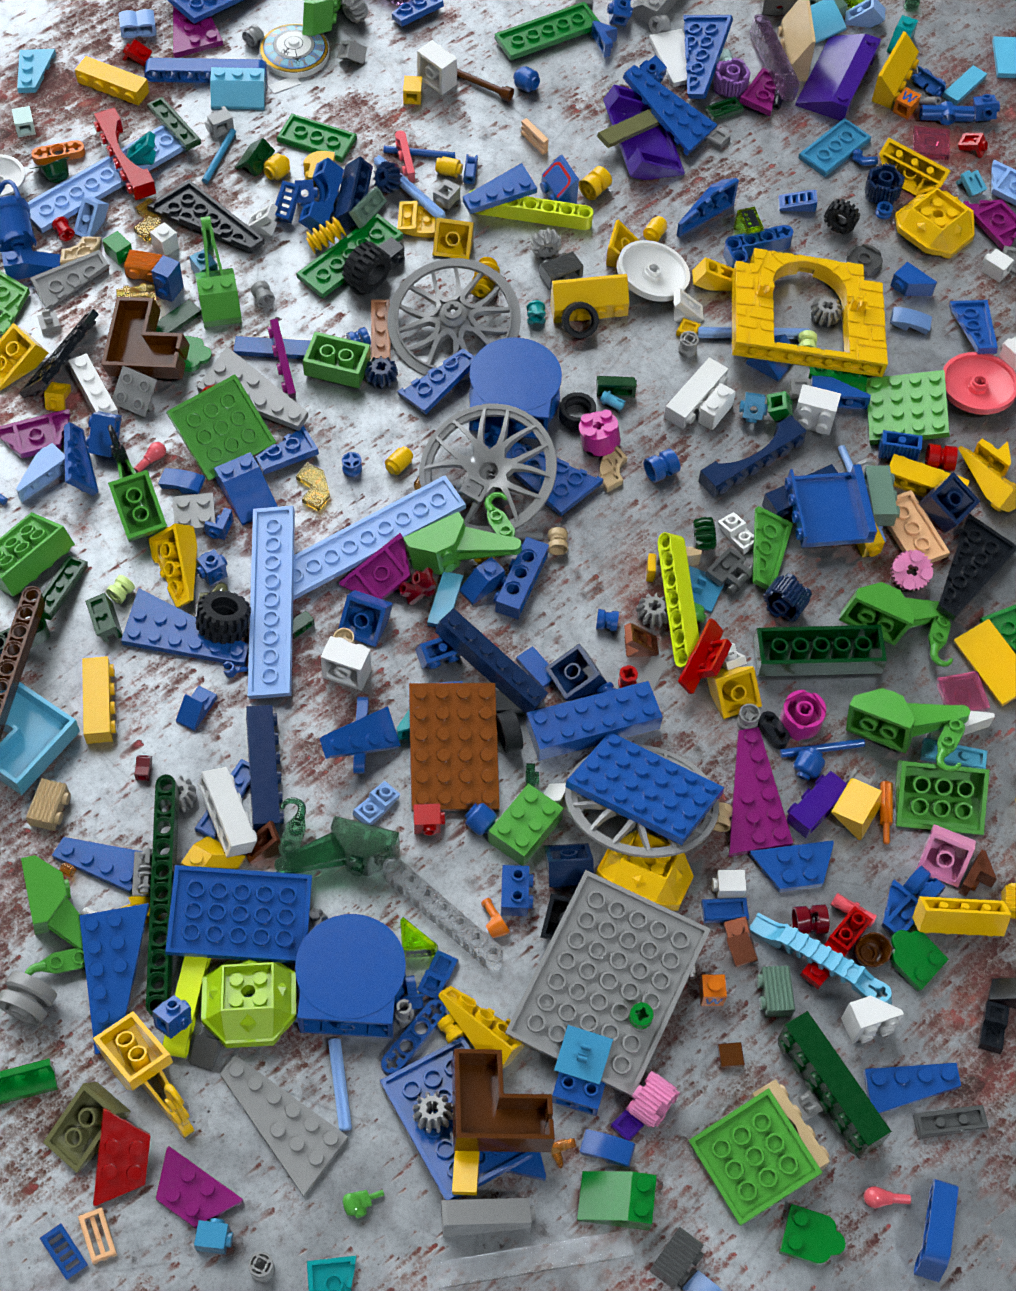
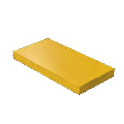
M989 619L954 639L953 643L1001 707L1016 699V654Z

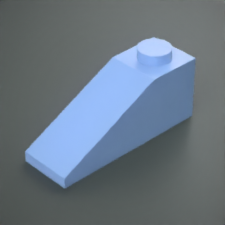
M53 443L42 448L35 455L18 484L16 490L21 502H24L65 473V454Z

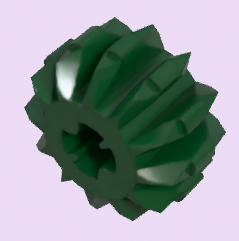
M700 517L695 519L693 522V534L696 549L702 551L715 549L717 540L713 518Z

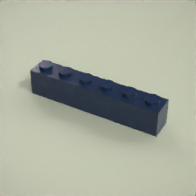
M453 608L439 621L435 633L491 683H495V687L525 714L536 710L543 703L548 692L458 611Z
M272 705L246 706L252 829L257 832L269 821H273L277 832H279L280 824H284V811H279V804H283L282 791H278V784H281V771H277L276 766L280 764V752L275 751V745H279L278 732H274V726H277V713H273Z

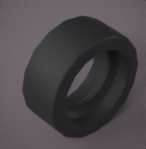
M582 301L573 302L568 305L561 317L564 330L570 336L578 339L591 336L597 330L599 324V315L596 309ZM576 309H584L591 316L590 326L584 331H576L569 324L570 315Z
M573 392L562 398L559 407V419L567 428L579 430L581 417L569 415L566 409L573 405H580L588 409L590 414L596 412V403L593 398L585 393Z
M510 710L496 714L497 732L505 753L523 749V736L516 713Z

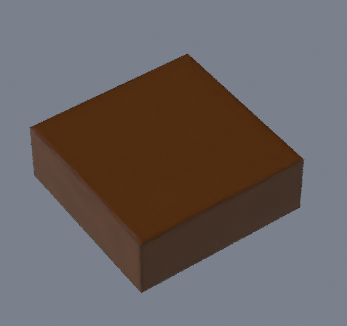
M741 1042L718 1044L720 1069L744 1067Z

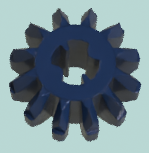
M388 161L376 165L377 170L373 171L375 174L373 180L376 181L374 186H377L381 192L386 193L399 190V184H402L400 179L403 176L400 174L401 168L394 162Z
M382 356L379 359L373 357L372 361L367 363L365 375L368 383H372L374 388L379 385L382 389L384 385L390 387L391 383H395L398 369L395 361H390L389 357L385 359Z

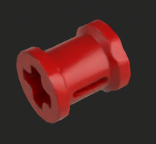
M61 216L53 220L52 227L58 232L60 240L65 242L74 237L75 231L69 227L66 217Z
M631 665L623 666L619 672L618 687L623 688L637 684V669Z

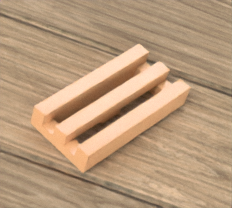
M527 118L522 120L521 134L542 155L547 153L549 139Z
M101 1207L78 1216L93 1265L98 1264L99 1261L108 1260L109 1257L118 1256L103 1208ZM96 1215L100 1217L110 1251H105L95 1219ZM89 1218L100 1250V1255L97 1256L85 1221Z

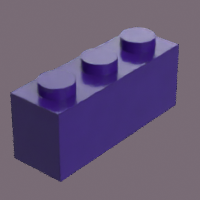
M832 771L826 776L822 774L816 780V786L812 790L808 788L801 796L802 800L798 804L793 803L787 811L789 814L787 823L804 838H807L831 814L847 785L846 782Z

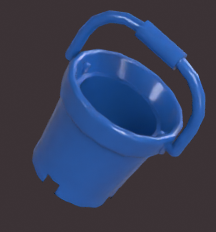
M10 179L4 180L0 183V194L4 190L5 185L9 184L12 186L15 195L0 197V253L17 249L33 251L31 246L34 244L36 247L37 242L30 221L29 204L21 197L15 182Z

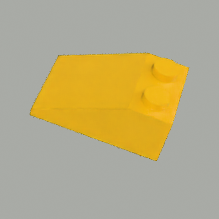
M15 323L0 338V390L37 368L49 353L26 330Z

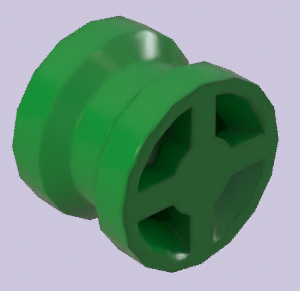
M636 1003L631 1008L629 1014L630 1024L639 1030L648 1028L653 1020V1009L647 1003Z

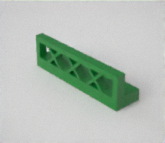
M50 1058L0 1071V1105L58 1090L55 1069Z

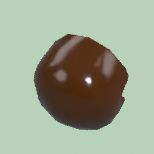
M870 932L856 942L854 953L861 965L874 969L889 961L892 947L890 941L883 934Z

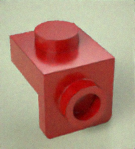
M134 39L131 44L127 43L122 52L125 55L122 60L126 61L130 57L144 67L152 50Z

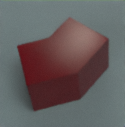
M138 755L136 757L134 772L136 780L150 781L153 756Z

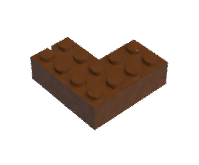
M116 298L101 363L109 376H120L122 366H125L151 378L183 379L186 365L184 360H187L190 344L183 333L156 332L161 310L154 298Z
M454 1049L451 1062L454 1151L551 1152L555 1140L554 1119H552V1094L504 1093L502 1050Z

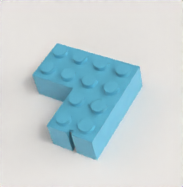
M19 682L3 730L8 735L0 742V781L20 795H23L80 732L76 719L21 682Z

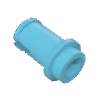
M604 391L600 398L602 405L606 404L621 412L626 403L625 400L611 394V391Z

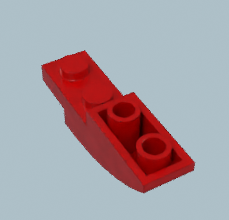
M854 906L829 936L824 945L831 947L833 951L838 954L842 953L843 957H846L873 919ZM813 962L811 964L808 963L800 976L819 990L828 977H830V973L826 968L823 970L819 969L818 964Z

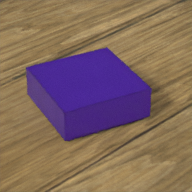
M625 1110L610 1127L622 1139L631 1141L644 1127V1124Z

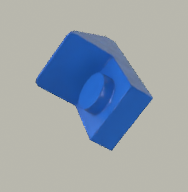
M592 21L591 35L603 57H609L611 48H613V42L617 40L618 29L598 21Z
M198 685L191 696L185 694L176 722L195 731L218 699L217 694Z

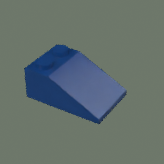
M251 452L214 468L216 482L242 526L253 521V509L278 507L262 471Z

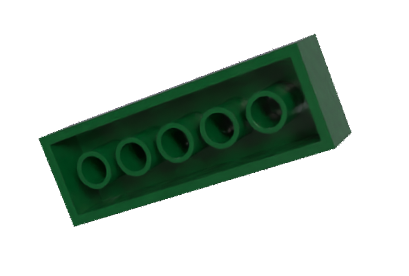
M881 625L756 628L753 639L758 677L881 674L887 663Z
M806 1011L786 1023L777 1039L779 1041L778 1046L784 1054L790 1057L792 1067L796 1073L803 1076L807 1089L816 1095L825 1114L828 1113L831 1117L834 1129L837 1133L844 1136L849 1151L853 1155L856 1154L860 1159L880 1147L892 1131L810 1013Z

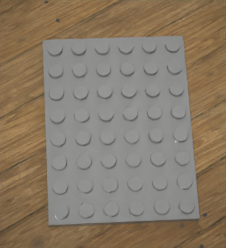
M585 870L509 1023L505 1035L555 1060L558 1059L568 1025L611 1038L613 1042L601 1082L632 1097L642 1080L711 929ZM640 1002L650 1005L654 1013L652 1023L643 1030L634 1028L629 1021L631 1008Z

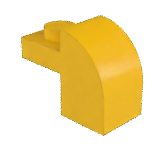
M316 151L309 154L303 162L305 180L313 179L316 164L328 157L335 162V152ZM313 180V186L317 187V184Z

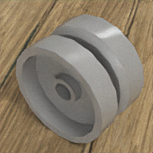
M12 971L5 983L8 989L1 990L0 1009L20 1021L40 1026L47 1015L44 1007H51L57 997L56 991L31 975Z

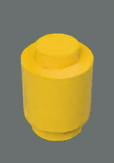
M444 156L442 158L438 157L435 171L439 172L440 175L457 178L458 175L462 174L463 164H461L460 159Z
M661 216L652 218L643 231L645 239L658 242L667 230V221Z
M405 446L397 448L385 460L386 470L391 474L399 475L412 462L414 457L412 451Z

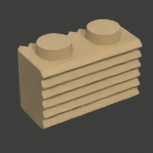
M41 778L26 815L29 825L55 831L56 826L62 822L63 807L69 804L71 793L65 783Z

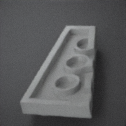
M97 250L33 276L30 280L46 309L50 310L107 270L108 263L101 251Z

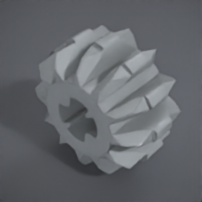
M364 0L340 1L341 9L344 11L347 19H350L353 23L363 21L369 14L368 6Z
M549 227L546 230L540 229V232H534V236L531 237L530 241L533 254L537 258L542 257L543 259L548 256L552 258L553 254L558 255V251L562 249L561 236L555 229L550 230Z
M824 295L822 298L817 297L813 301L810 317L813 318L814 323L819 322L820 327L823 324L827 327L830 324L835 326L842 317L843 308L839 304V300H833V296L827 298Z
M656 593L654 597L650 594H647L646 598L641 597L636 611L638 613V620H643V626L650 624L652 629L654 625L660 628L662 623L667 624L668 613L665 596L659 598Z
M180 775L178 780L175 781L180 790L179 809L185 813L186 807L193 808L192 801L197 800V790L189 778L184 780ZM171 784L166 785V786L163 788V790H164V791L169 790V789L172 787V785H171ZM171 805L165 806V809L169 811Z
M427 1091L425 1093L426 1098L418 1096V1104L413 1105V1112H415L413 1120L418 1122L420 1130L426 1127L427 1133H430L432 1128H435L436 1132L439 1133L441 1131L440 1126L448 1128V1120L453 1119V1113L451 1112L453 1105L448 1102L446 1095L440 1097L439 1092L436 1091L434 1096H430V1093Z

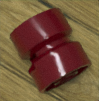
M825 904L812 905L810 909L807 906L792 908V926L797 928L799 932L808 935L811 931L814 934H826L829 932V913Z

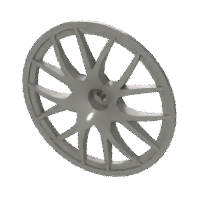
M463 258L434 261L411 273L395 291L387 318L389 336L397 354L409 367L423 375H427V371L433 367L434 369L438 368L431 364L439 346L446 339L450 338L453 343V355L461 349L469 352L464 342L466 335L475 336L486 346L490 341L485 335L506 334L505 338H518L521 323L518 299L506 279L483 263ZM454 268L456 294L452 298L443 297L435 271ZM457 268L478 272L476 277L462 291ZM431 274L435 295L413 285L421 278ZM483 275L497 285L481 301L475 304L466 302L469 294ZM410 289L435 305L436 309L431 312H420L401 303ZM499 290L504 294L509 306L486 307ZM399 309L419 320L398 328ZM451 309L455 310L454 315L451 314ZM510 312L509 328L487 327L478 324L475 320L479 316ZM426 326L435 327L434 332L429 337L408 348L400 333ZM432 345L427 363L412 353ZM470 371L460 381L470 380Z
M504 404L473 406L447 419L429 439L420 462V488L432 482V469H464L466 473L463 477L469 473L490 485L481 503L473 502L464 520L465 527L495 533L491 526L470 525L469 522L481 504L485 503L486 497L497 490L502 491L506 495L514 518L509 521L514 529H517L531 520L542 509L553 490L557 473L555 448L542 424L527 412ZM486 417H504L497 444L489 449L485 444L484 438ZM480 418L476 439L462 425ZM509 419L515 420L527 427L507 439ZM459 428L473 444V456H464L444 442L445 439ZM530 432H533L541 443V446L513 459L507 458V452ZM440 446L455 458L453 460L433 463ZM544 451L546 472L523 464ZM514 472H527L541 475L545 478L539 494H536L509 482L508 477ZM490 473H491L492 475L494 474V475H495V478H494V479L489 478L488 475H489ZM459 479L450 482L456 491L459 489L456 487ZM510 491L535 498V500L526 510L518 515Z
M639 745L707 778L698 767L675 753L657 747ZM585 757L584 759H582V760L574 767V769L571 771L569 777L573 774V772L581 765V763H582L587 757ZM565 788L566 806L576 825L588 837L600 845L629 856L662 858L687 852L701 844L711 834L718 819L719 802L717 800L705 815L700 828L696 827L692 832L693 835L687 838L683 845L676 844V842L668 839L670 846L650 848L646 828L628 819V822L613 839L596 830L604 821L620 814L594 801L578 802L577 793ZM581 809L604 810V812L591 825L584 817ZM636 827L644 847L630 846L619 841Z

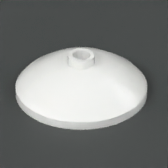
M0 154V183L10 179L15 182L19 190L25 181L23 165L14 157ZM9 184L5 185L0 197L12 195L14 193L12 186Z

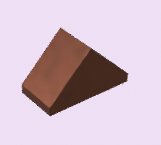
M269 821L256 832L257 842L252 852L247 853L246 856L249 863L253 864L282 853L281 841L273 821Z

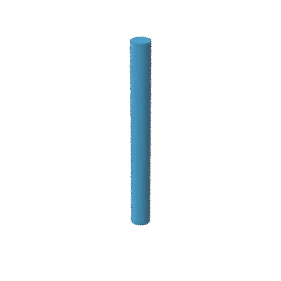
M230 128L202 178L203 183H209L236 134L235 129Z

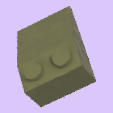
M98 1082L82 1084L43 1142L76 1173H79L99 1151L103 1109L110 1110L111 1113L122 1119H127L131 1113L125 1105Z

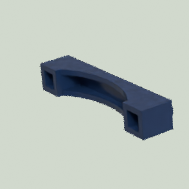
M791 415L776 424L774 438L762 450L736 462L718 464L715 461L700 470L698 482L712 497L724 494L731 486L740 484L744 478L749 475H755L759 469L771 465L780 456L784 457L793 448H799L805 441L807 430Z

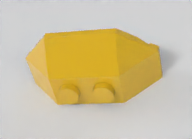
M891 138L887 139L879 152L882 165L885 163L895 165L897 171H900V174L905 177L902 189L915 196L928 193L935 188H941L951 170Z

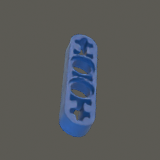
M357 697L356 720H359L368 715L369 697ZM366 753L354 755V774H365Z
M434 999L428 1002L383 1056L381 1068L385 1075L388 1076L404 1068L438 1027L437 1023L446 1016V1007L442 1001ZM437 1007H439L440 1015L437 1013L434 1014L430 1022L428 1018L432 1014L431 1008L436 1009ZM423 1023L428 1027V1030L425 1034H418L415 1032V1026ZM402 1042H411L413 1049L410 1052H403L400 1049ZM396 1051L400 1056L396 1061L397 1068L391 1067L388 1069L387 1061L393 1062L395 1060L396 1053L394 1052Z

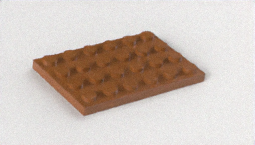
M409 683L411 812H414L413 805L440 804V811H469L475 803L477 805L484 803L493 811H499L495 683Z

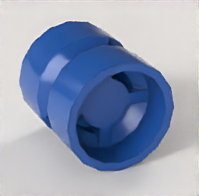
M670 448L660 452L659 456L653 455L646 458L643 462L648 478L654 483L665 479L666 475L671 476L678 473L681 469L676 453Z
M921 865L909 877L903 887L913 895L917 894L919 899V896L939 897L946 888V885L937 878L932 879L931 873Z

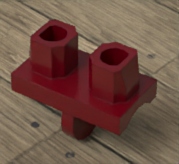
M427 567L422 572L416 571L409 583L403 582L399 585L400 593L407 598L408 604L414 605L422 597H431L435 593L437 584L432 577V568Z

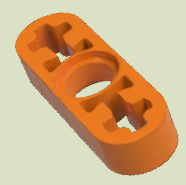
M74 140L36 147L32 150L31 154L36 165H46L65 157H70L68 160L82 158L85 155V148L83 142ZM56 151H63L60 155L54 154Z

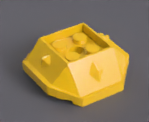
M938 188L926 194L916 196L897 211L894 216L897 232L927 254L939 255L950 259L974 238V211L959 201L958 197H954L947 191H941Z
M637 830L619 841L630 846L644 847ZM647 833L650 848L670 846V843L662 835L654 836ZM607 849L595 873L672 911L679 910L694 877L685 853L662 858H642L618 853L611 849Z

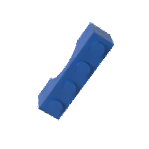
M328 157L316 164L312 177L319 189V201H313L304 206L298 221L312 232V228L320 231L319 224L326 227L325 221H329L330 215L334 210L333 205L339 194V186L343 181L344 169Z

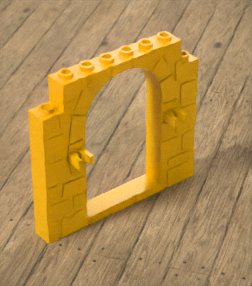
M754 248L750 263L736 261L732 272V355L883 377L888 365L883 283L864 280V264L838 262L831 259ZM797 271L812 273V277L825 282L834 289L840 298L843 308L844 352L774 342L773 291L776 280L787 275L797 274Z

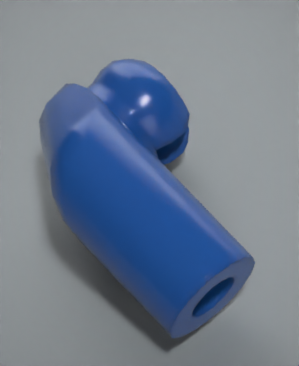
M861 149L853 151L852 159L862 166L878 165L877 156L865 157L862 155L863 151Z

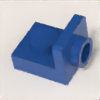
M224 507L221 515L218 514L215 523L205 521L206 535L213 539L225 540L234 521L232 509Z

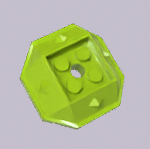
M250 959L226 961L202 978V1024L226 1048L274 1046L280 1039V1036L297 1019L296 973L279 962L253 961ZM248 994H253L251 997H245Z

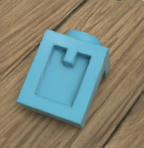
M968 170L960 175L961 178L956 181L957 185L963 183L970 198L987 190L978 170L972 173Z

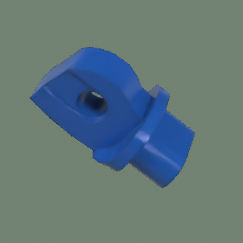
M405 976L407 995L401 997V1000H409L413 1010L424 1008L423 998L425 994L417 993L415 976Z

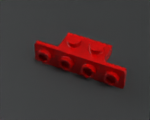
M713 618L707 621L678 679L679 684L688 694L695 692L701 678L717 676L732 646L728 638L720 640L724 630Z

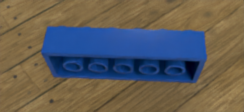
M646 681L527 712L526 727L538 761L597 746L609 733H614L622 738H628L658 730L661 727L663 716L650 683Z

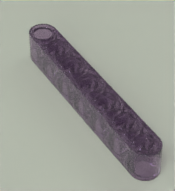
M756 14L749 31L780 97L785 101L792 102L796 98L800 81L768 17Z

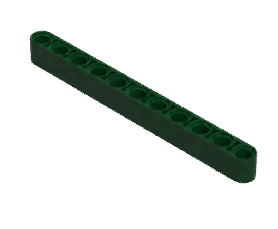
M168 774L158 777L155 783L146 1010L152 1017L155 1005L172 997L173 955H166L165 951L175 865H177L180 790L175 779ZM168 784H171V785H172V787H171L169 790H167V791H164V790H163V788H164L166 785H168ZM171 805L169 811L162 812V809L165 806ZM164 827H171L167 833H161ZM164 848H170L167 854L160 855ZM162 870H169L166 876L159 877ZM168 891V895L165 898L158 899L161 892ZM167 913V917L163 921H157L160 914ZM166 936V940L163 943H156L158 937ZM159 958H165L163 965L155 966ZM163 980V987L155 989L156 982Z

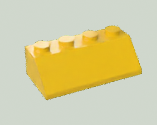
M904 31L878 75L871 100L890 109L901 94L900 91L903 92L907 85L906 80L910 81L913 69L916 70L919 64L917 59L919 51Z
M627 274L552 281L550 308L553 322L562 323L561 317L565 308L571 303L579 301L594 307L599 315V319L628 316L629 291ZM576 309L571 313L569 322L590 320L591 316L584 309Z

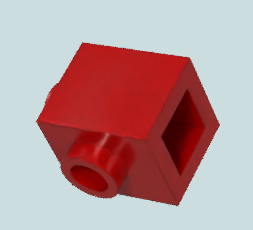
M440 804L413 805L414 834L432 836L436 833H441V825H445V812H440Z

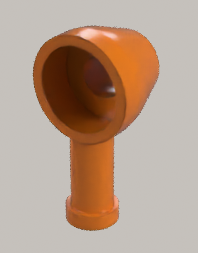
M486 898L481 902V905L491 917V920L485 926L491 937L497 938L509 934L510 931L494 907L491 898Z

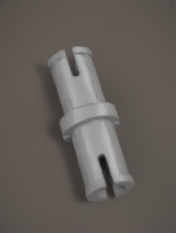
M402 999L397 1003L395 1012L398 1026L400 1025L401 1029H407L414 1017L412 1004L406 999Z

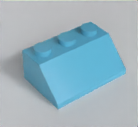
M211 67V109H221V107L225 106L226 109L264 110L266 94L265 68Z

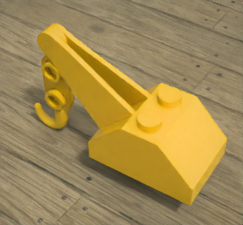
M134 1011L93 1038L101 1055L126 1090L133 1091L141 1085L183 1138H186L195 1131L188 1120L190 1116L183 1107V1099L176 1088L168 1082L162 1071L173 1063L170 1053ZM154 1075L166 1094L167 1098L164 1102L147 1081Z

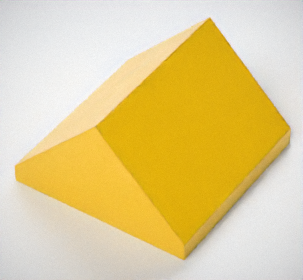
M437 217L432 255L469 259L473 244L474 222Z
M619 219L616 220L606 259V266L617 268V260L622 249L632 242L640 241Z
M851 778L831 813L858 840H862L881 806L882 790Z

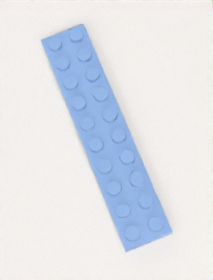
M163 125L151 131L155 134L154 150L156 155L154 164H135L138 167L150 171L185 151ZM137 140L121 148L125 156L127 154L128 147L134 144ZM105 157L30 200L28 204L31 223L41 233H44L52 228V222L57 217L63 216L68 219L78 213L83 197L101 200L125 186L126 182H122L119 175L120 170L114 167L113 157Z
M444 475L294 555L293 600L361 565L399 533L405 537L458 511L466 509L465 502Z
M293 505L253 509L248 663L249 699L291 696L295 535V508Z

